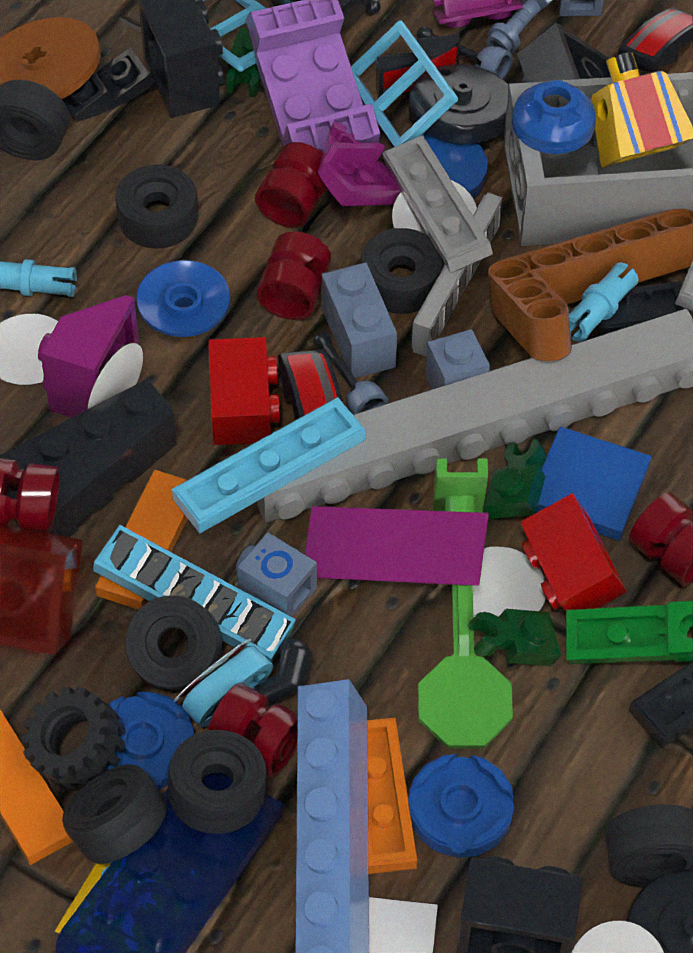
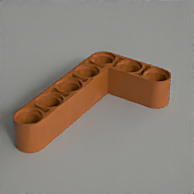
M689 209L667 210L493 263L489 266L488 278L494 316L534 359L555 361L566 357L572 350L567 304L582 300L584 291L591 284H598L616 263L628 264L627 269L620 275L621 279L633 268L638 275V282L691 266L693 261V211Z

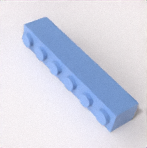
M349 679L298 686L296 953H369L367 706Z

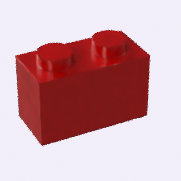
M266 337L209 340L213 445L256 443L271 434L270 423H280L279 395H269V385L278 384L276 356H267Z
M573 493L520 522L528 540L521 543L522 548L535 569L542 567L547 580L540 584L549 603L555 610L561 606L565 611L595 609L627 593L588 512Z

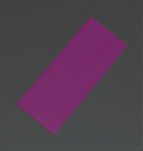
M312 506L305 555L317 562V578L479 586L489 513Z

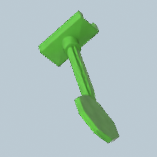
M437 459L432 497L433 511L482 513L488 481V460L477 459L475 472H447V459ZM452 584L453 655L446 656L418 683V720L448 749H485L513 720L512 683L483 656H477L474 652V631L468 628V623L474 618L473 585Z

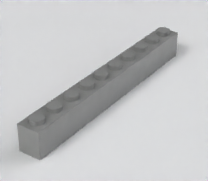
M683 309L572 345L571 353L559 360L540 361L530 358L355 414L353 416L366 430L365 441L256 502L265 523L279 518H293L302 511L312 508V506H319L325 503H339L350 495L371 488L381 489L387 487L395 480L414 474L430 473L436 469L437 459H447V463L460 459H473L484 451L508 445L510 442L519 444L530 436L548 430L558 431L560 426L566 428L573 422L591 416H604L616 408L637 401L647 402L654 399L658 394L680 387H693V318L687 309Z

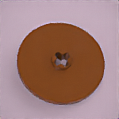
M65 17L40 19L13 29L0 38V85L7 81L18 79L33 81L49 88L61 99H64L79 89L92 76L99 64L101 46L96 33L86 23Z

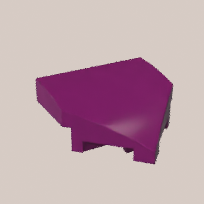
M334 121L330 127L318 169V174L326 187L342 206L394 205L402 191L389 169L382 162L378 161L385 146L380 143H360L353 139L355 137L353 133H347L346 126Z

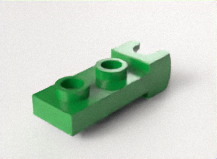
M693 601L668 602L667 605L566 610V660L571 665L673 659L676 662L693 661V638L687 637L688 631L693 626Z

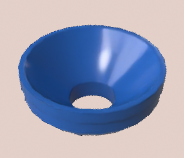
M561 80L539 83L526 89L518 97L513 109L512 126L518 139L528 147L543 153L562 154L575 151L591 139L595 130V108L590 98L580 89ZM550 95H560L565 97L569 103L563 107L556 108L547 105L543 99Z

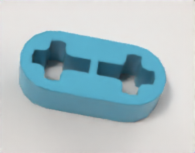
M255 646L245 648L196 685L185 698L182 705L183 710L200 727L209 726L220 701L235 684L242 682L254 689L255 685L268 678L272 672L273 664Z

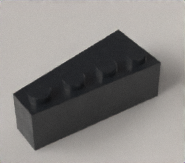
M148 378L0 455L2 459L15 460L20 469H25L29 463L60 468L58 500L50 532L20 528L17 520L14 519L7 526H3L32 569L46 558L45 552L59 540L65 542L78 530L77 524L93 510L97 509L100 511L113 500V493L127 481L133 483L177 445L174 411ZM10 490L9 497L17 499L18 490Z

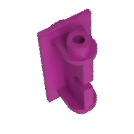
M432 0L434 7L441 6V9L432 10L433 16L439 24L445 23L446 27L465 26L470 23V18L486 16L487 19L491 20L503 19L511 16L512 10L523 8L519 0Z

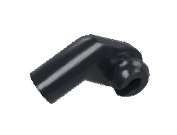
M289 639L283 642L278 650L281 658L277 675L254 686V690L268 697V707L298 693V686L308 684L313 655L310 647L305 642L298 641L297 639Z

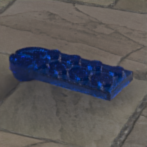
M211 773L202 779V783L207 788L215 791L224 790L232 784L231 779L222 773ZM167 788L163 794L167 805V812L159 829L136 851L113 861L62 928L56 943V953H186L282 816L283 803L265 794L260 811L246 826L229 833L211 834L195 830L177 817L169 802Z

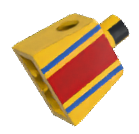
M632 52L623 53L606 60L613 83L597 91L591 97L595 108V132L602 168L675 149L693 139V126L668 75L664 71L640 76Z

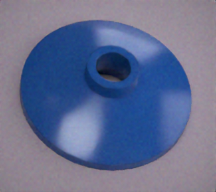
M190 260L173 261L153 269L140 283L136 297L139 314L145 323L162 334L174 337H190L209 331L221 322L230 305V291L224 277L214 268L204 263Z

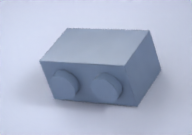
M367 263L323 273L322 310L343 361L353 376L358 378L396 368L397 332Z

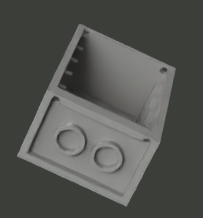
M693 72L667 74L693 126ZM611 77L562 80L583 91L590 100L594 93L613 83ZM543 82L509 84L503 147L521 246L556 244L671 209H689L693 211V139L675 149L605 168L601 167L595 130L591 139L575 151L562 154L536 151L518 139L513 130L512 115L518 97L526 89ZM550 95L543 99L547 105L556 108L563 107L569 103L565 97L560 95Z

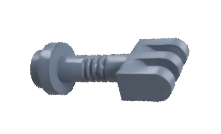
M523 0V8L519 9L506 24L498 22L490 28L486 40L488 47H500L510 51L512 54L515 53L521 45L518 35L536 14L552 0Z

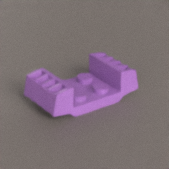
M301 0L253 11L246 18L256 64L280 141L284 146L291 142H303L323 152L330 127L334 121L346 126L347 133H353L355 135L353 139L360 143H379L380 131L372 104L363 106L340 35L344 16L338 0Z

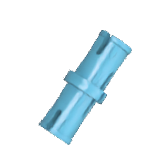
M25 259L23 263L0 261V289L20 290L23 296H32L33 292L67 295L68 297H73L75 294V285L57 282V280L77 281L75 267L65 268L36 265V261Z
M616 263L598 284H591L584 291L582 301L569 314L570 332L577 325L580 327L573 335L572 340L578 342L586 340L592 330L602 320L610 319L616 313L619 301L638 284V275L633 268L623 279L620 278V275L627 269L628 264Z

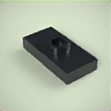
M676 281L634 287L619 301L616 313L610 319L602 320L596 326L598 337L686 309L675 304L682 287L681 282Z
M693 661L630 703L629 712L661 748H664L693 728Z

